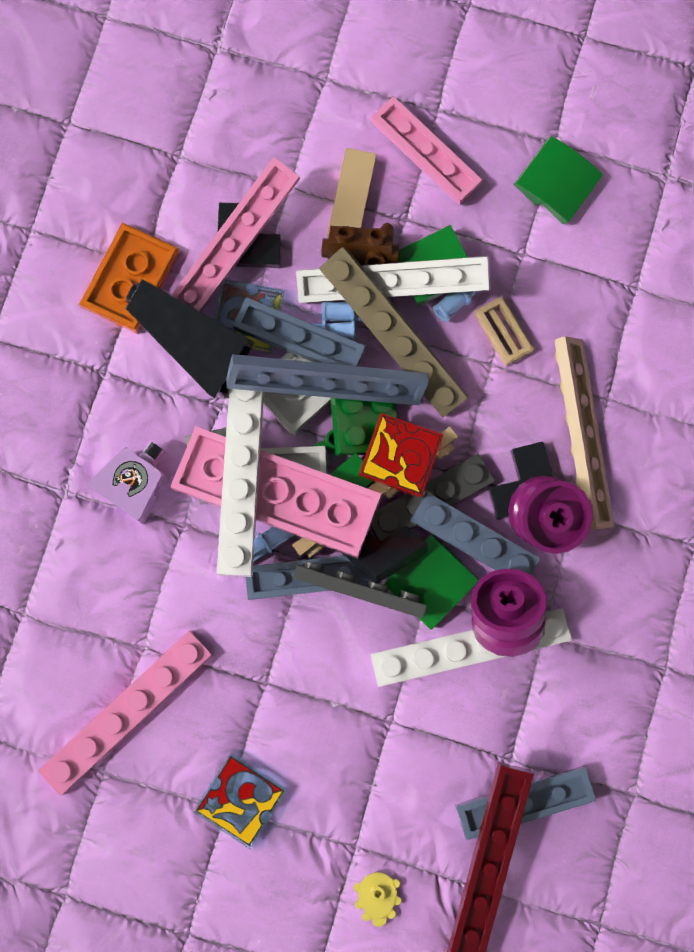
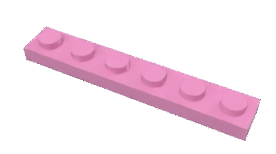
M273 157L172 295L202 312L298 183L300 177Z
M189 630L43 765L38 772L60 796L66 793L213 654Z

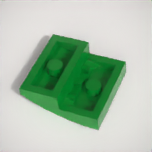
M551 136L548 137L513 185L534 205L542 204L561 224H565L571 220L603 174L575 150Z
M448 225L399 249L398 263L467 258L452 226ZM445 293L414 295L418 306Z
M433 534L425 540L428 543V552L393 573L384 583L396 596H400L401 590L421 596L419 603L427 606L423 619H419L430 630L479 581V578Z

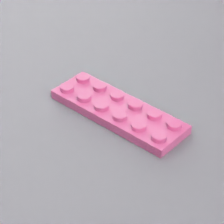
M195 426L170 487L175 491L221 507L226 437ZM260 450L256 521L359 558L382 494Z

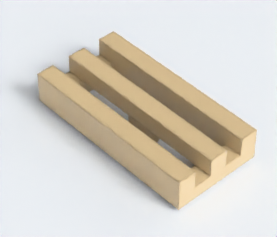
M503 296L474 311V316L505 367L534 351L533 346ZM497 306L500 309L501 313L503 314L504 318L506 319L507 323L509 324L510 328L512 329L513 333L515 334L523 349L518 350V348L516 347L507 329L505 328L496 311L494 310V308H496ZM484 313H488L512 355L509 356Z

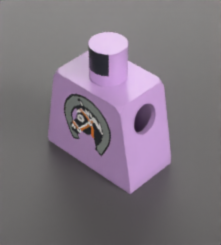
M152 441L149 442L140 456L126 447L96 474L87 485L144 524L167 479L161 471L155 468L166 452Z

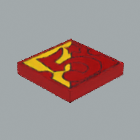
M381 413L361 466L359 477L421 498L443 434Z

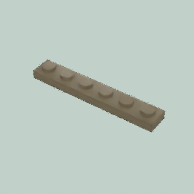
M346 246L338 250L319 267L320 271L403 371L427 374L429 383L424 396L442 418L468 398L469 395Z

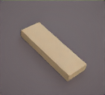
M346 148L327 238H329L330 226L362 227L376 153Z

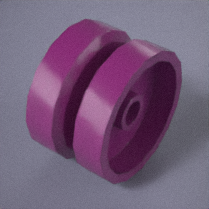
M546 475L532 477L520 484L511 496L508 507L509 523L515 534L529 545L552 554L569 552L579 546L589 534L593 521L592 505L584 491L573 483Z
M504 568L492 571L481 578L472 591L471 599L472 629L476 640L486 650L499 656L514 657L526 654L538 646L545 634L547 596L542 584L532 575L518 569Z

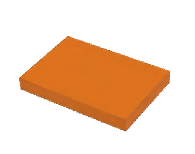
M122 222L86 289L79 306L138 334L142 325L125 309L129 303L126 301L127 294L135 283H140L141 279L161 288L180 253L179 248Z

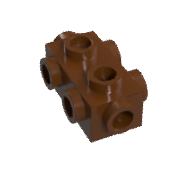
M384 223L381 228L373 229L330 226L329 238H323L321 256L322 258L329 259L338 250L346 246L361 266L398 263L399 244L393 243L394 228L390 223Z

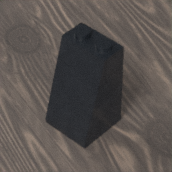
M141 279L139 284L135 283L127 294L126 301L129 303L125 309L208 395L213 398H224L229 390L227 389L226 378L232 354L248 356L255 342L143 279Z

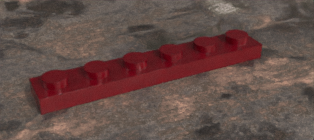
M501 762L497 764L447 952H486L534 776L531 770Z

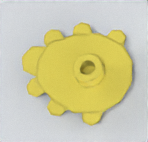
M375 872L365 876L360 883H355L353 888L354 891L358 892L359 898L355 902V907L357 909L363 908L365 911L362 915L364 921H369L372 918L373 925L382 927L386 924L387 917L389 919L396 917L393 907L401 903V898L397 896L396 890L400 887L398 879H392L387 874Z

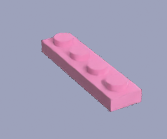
M394 96L372 115L371 122L458 205L481 185L482 179Z

